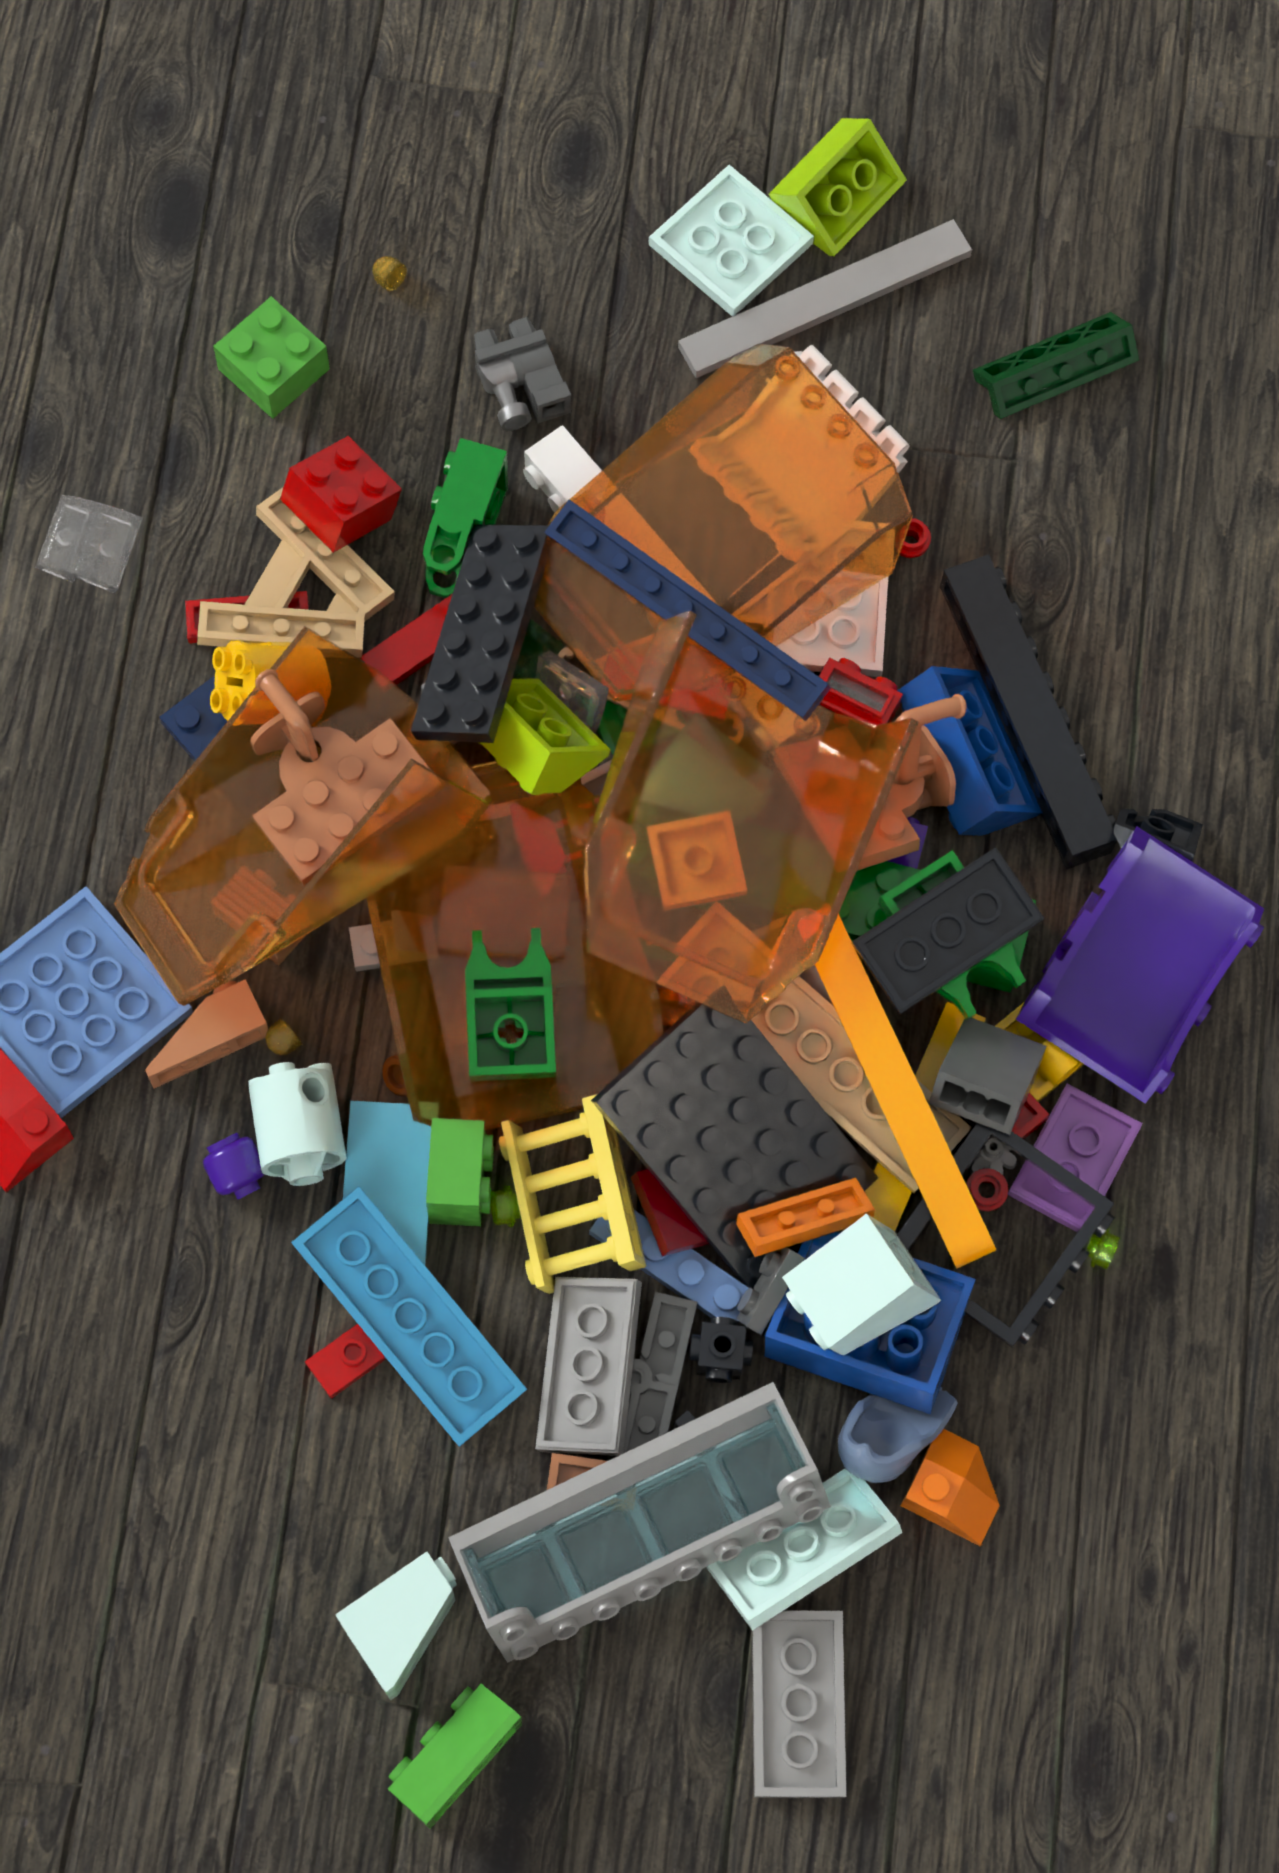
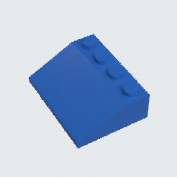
M834 1232L802 1242L798 1254L806 1260L840 1233ZM913 1258L941 1301L844 1356L829 1348L823 1350L817 1344L809 1331V1328L813 1326L806 1313L803 1315L799 1314L786 1296V1293L790 1291L788 1287L774 1312L765 1335V1357L931 1415L976 1279Z

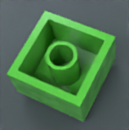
M272 296L213 346L218 370L272 419L330 369L326 345Z
M432 1118L426 1193L429 1224L481 1226L482 1213L490 1214V1177H484V1172H493L494 1146L493 1135L485 1133L484 1121Z

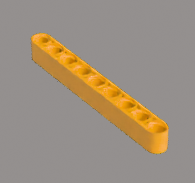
M831 906L795 923L956 1269L996 1251L991 1236L861 960L851 944L852 941L835 906Z

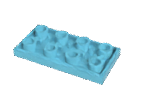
M350 1101L343 1199L360 1186L426 1266L429 1224L426 1193L432 1118H436V1105Z

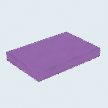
M1067 1083L1033 1146L1105 1196L1143 1123ZM1025 1160L1008 1192V1195L1076 1232L1080 1230L1094 1210V1207L1027 1160Z

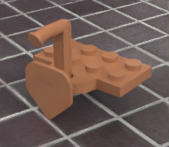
M267 669L257 676L255 687L259 691H264L280 713L262 725L253 734L250 742L257 755L284 749L279 761L280 779L286 792L253 814L252 817L303 886L441 788L439 779L391 718L355 742L345 732L331 727L311 728V725L325 709L324 699L319 692L309 693L295 701L278 679V673L275 670ZM317 746L321 748L320 757L317 750Z
M955 694L951 698L941 699L903 712L894 723L892 753L880 751L865 754L848 727L772 750L773 764L842 875L918 851L920 838L907 818L914 815L917 810L930 806H950L954 804L956 780L953 768L928 728L924 725L948 717L963 718L966 713V701L961 694Z

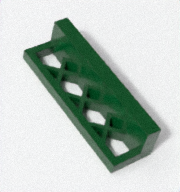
M1109 312L973 369L974 379L988 389L994 415L1002 419L1139 361L1133 326L1112 312Z

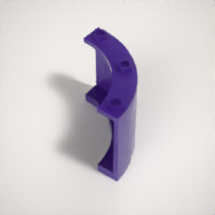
M1136 826L1107 868L1108 873L1098 886L1103 891L1100 895L1093 891L1091 892L1042 970L1044 975L1031 989L1016 1020L1146 1104L1155 1091L1162 1094L1169 1086L1175 1075L1170 1069L1192 1025L1194 1024L1198 1027L1211 1009V1005L1207 1003V1000L1244 945L1251 948L1261 935L1264 926L1259 923L1264 908Z

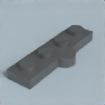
M658 1292L654 1294L640 1359H634L631 1397L628 1407L624 1453L669 1431L696 1313L697 1301Z

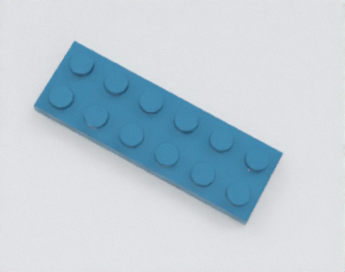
M360 1186L291 1242L459 1447L528 1390Z

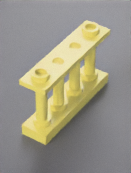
M596 1095L582 1098L584 1112L580 1113V1118L523 1134L520 1126L510 1120L501 1122L504 1135L499 1137V1145L504 1159L510 1163L530 1259L525 1261L527 1276L532 1285H536L537 1289L548 1294L554 1293L555 1280L553 1275L612 1259L628 1271L646 1267L617 1132L592 1103L591 1100ZM581 1135L591 1139L594 1153L589 1154V1159L532 1175L527 1151ZM590 1176L600 1180L603 1194L598 1196L597 1201L544 1216L540 1215L536 1192ZM601 1217L605 1221L609 1220L612 1236L607 1237V1242L549 1257L544 1233Z

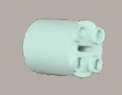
M292 1062L274 1064L269 1067V1075L253 1078L248 1081L261 1171L268 1176L282 1177L293 1186L318 1183L324 1179L323 1171L332 1169L347 1159L332 1065L329 1063H318L307 1068L295 1069V1064Z

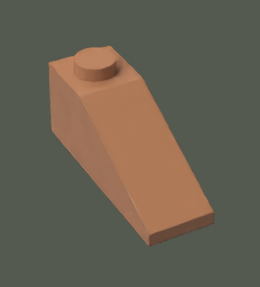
M246 979L238 983L236 981H228L213 990L214 994L207 996L153 1059L145 1069L153 1089L270 1036L267 1023Z

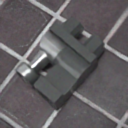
M528 317L515 320L509 324V333L512 339L503 342L498 341L495 331L492 329L475 333V369L485 391L495 394L502 407L497 417L504 431L517 430L531 421L527 405L517 402L514 388L523 386L537 423L571 413V393L566 381L563 382L552 352L546 343L543 330L536 331ZM556 404V405H555L554 407H552V408H547V409H546V408H543V407H547V406Z

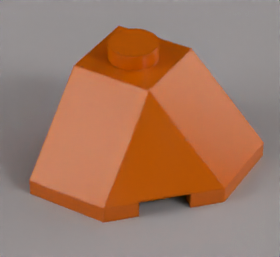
M943 1429L937 1438L930 1443L900 1506L981 1546L1000 1505L979 1446Z

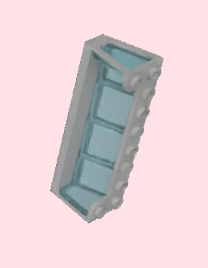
M774 1382L448 1538L484 1625L508 1663L514 1659L523 1660L529 1658L538 1651L539 1647L554 1640L568 1639L574 1636L579 1631V1628L595 1620H607L615 1616L620 1611V1608L634 1601L651 1599L661 1591V1588L676 1581L690 1580L696 1577L703 1568L714 1562L732 1560L742 1552V1549L759 1541H771L777 1538L784 1529L798 1522H810L818 1518L823 1513V1510L831 1507L818 1469Z

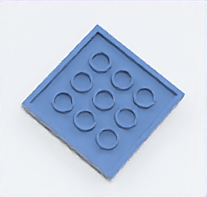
M87 887L80 890L0 953V1048L38 1090L60 1118L65 1116L193 1013L189 1003Z

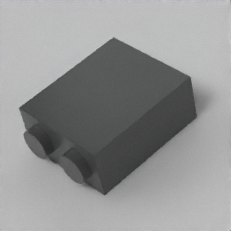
M974 1018L964 1019L939 1069L928 1104L1010 1135L1036 1079L1047 1046Z

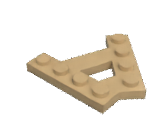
M281 488L256 506V515L282 540L245 605L200 601L197 645L225 647L229 642L236 640L246 643H310L317 647L322 655L362 658L364 622L392 602L395 591L348 545L333 553L280 500L283 490ZM309 569L336 594L327 611L287 608Z

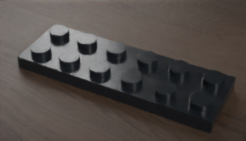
M473 526L412 724L411 732L416 740L494 743L553 542L544 533L548 526Z

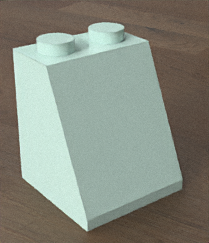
M868 1214L862 1216L782 1277L790 1289L786 1293L788 1300L799 1314L803 1315L806 1313L813 1326L809 1328V1331L817 1344L823 1350L829 1348L843 1356L941 1301L895 1231Z
M425 1552L335 1614L390 1700L399 1695L456 1601L452 1589L457 1586L456 1578L442 1557L433 1561L428 1552Z

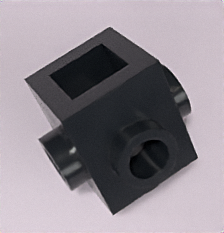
M727 1317L711 1318V1323L702 1322L700 1334H692L689 1360L697 1361L696 1375L706 1376L705 1380L715 1383H730L732 1379L740 1380L743 1366H751L753 1340L745 1339L746 1326L737 1325V1320ZM714 1343L730 1344L731 1348L729 1351L721 1353L715 1349Z

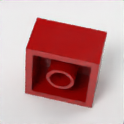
M347 436L290 467L280 500L334 553L389 522L392 519L402 488Z

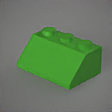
M480 1684L475 1691L468 1686L451 1705L455 1713L443 1726L437 1721L422 1737L420 1743L424 1746L423 1750L413 1761L406 1756L388 1776L393 1781L388 1790L429 1829L436 1824L522 1726L521 1716L483 1684Z

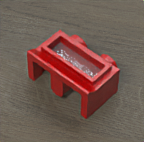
M829 657L819 677L827 682L831 689L819 705L836 713L835 723L841 728H849L852 722H855L872 730L870 744L878 747L900 707L903 694L897 691V685L891 680L881 676L876 677L874 680L860 673L861 668L855 662L846 658L836 661Z

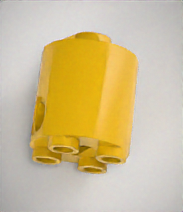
M236 640L229 642L225 647L219 646L214 650L212 662L216 670L215 689H213L210 695V705L214 713H221L224 719L232 724L250 722L265 724L280 713L264 691H259L255 687L257 676L267 669H273L278 673V679L295 701L309 693L319 692L326 704L330 680L325 660L319 649L310 643H246Z

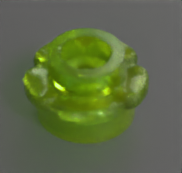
M505 1185L503 1190L491 1192V1213L495 1225L506 1224L509 1228H512L515 1225V1219L521 1218L516 1193H512L510 1186Z
M1110 1228L1105 1231L1101 1238L1093 1234L1089 1242L1087 1251L1090 1252L1088 1257L1092 1258L1090 1264L1092 1268L1098 1265L1108 1269L1121 1238L1109 1233Z

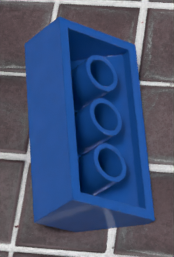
M931 666L897 690L903 694L901 699L902 712L941 699L951 698L955 694H961L966 701V713L963 718L948 717L924 725L950 761L956 780L954 804L947 806L949 810V820L959 835L983 836L1034 818L1042 813L979 671Z

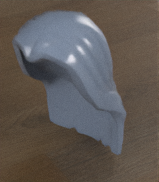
M940 1387L930 1415L869 1394L863 1400L858 1401L852 1408L838 1438V1454L845 1469L855 1477L871 1483H883L896 1479L912 1464V1461L919 1452L933 1442L942 1432L958 1404L957 1400L947 1391H942V1387Z

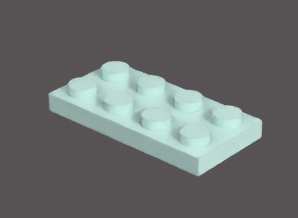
M843 1469L823 1482L831 1507L823 1510V1513L818 1518L806 1523L798 1522L784 1529L777 1538L771 1541H759L742 1549V1552L732 1560L725 1562L717 1561L707 1566L708 1571L752 1631L902 1533L899 1522L865 1480L857 1478L846 1469Z

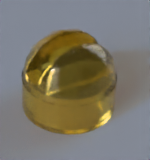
M383 256L373 264L372 272L377 284L387 291H393L404 281L407 268L398 259L391 256Z
M282 1018L271 1025L266 1033L268 1048L278 1055H287L303 1044Z

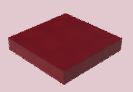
M648 1169L638 1171L630 1177L662 1257L709 1244Z

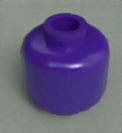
M236 1132L207 1147L209 1154L203 1159V1167L218 1194L228 1195L234 1192L238 1200L261 1188L257 1180L265 1174L261 1171L258 1148L252 1138H240Z

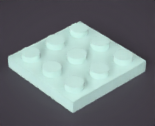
M728 165L649 236V246L733 317L813 244L814 235L732 166Z

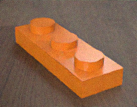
M855 1177L739 1213L737 1226L754 1257L846 1229L865 1214L874 1218L875 1208Z

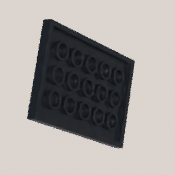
M716 984L591 1100L744 1285L752 1289L762 1274L759 1272V1269L766 1254L754 1257L737 1226L739 1213L855 1177L865 1191L878 1179L877 1175L724 985ZM798 1243L787 1248L791 1249L792 1251L798 1254V1251L802 1243Z

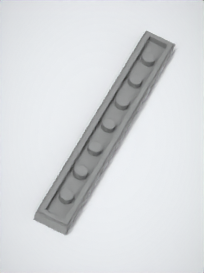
M954 219L678 340V348L695 378H698L971 257L972 249Z

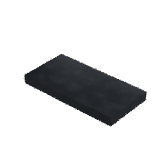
M995 847L852 941L851 944L896 1011L901 1015L1042 922L1045 918Z

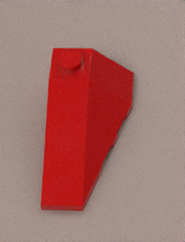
M0 1048V1186L7 1193L71 1142L74 1137L66 1123Z

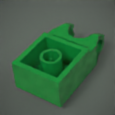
M460 438L456 451H449L446 457L443 474L447 475L443 487L437 486L434 491L431 509L435 510L423 548V557L427 567L425 578L429 593L443 598L453 594L456 581L450 587H439L433 581L436 571L444 575H449L454 571L458 578L473 526L496 525L508 490L507 451Z
M952 850L883 894L879 899L878 905L885 916L889 918L962 870L964 866ZM1012 942L936 992L954 1004L964 1018L968 1020L977 1013L970 1001V993L966 986V977L972 969L990 967L1008 979L1015 988L1020 987L1026 982V979L1016 963Z
M531 928V941L526 957L517 966L509 968L500 967L491 961L482 941V930H472L473 948L465 968L470 1081L555 1078L556 1062L551 965L541 945V928ZM510 1024L515 1025L516 1032H523L522 1038H516V1043L512 1044L507 1043L506 1038L499 1037V1032H505V1026Z

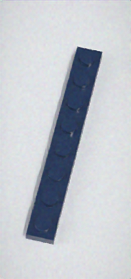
M570 499L544 533L549 538L805 722L831 689L827 682Z

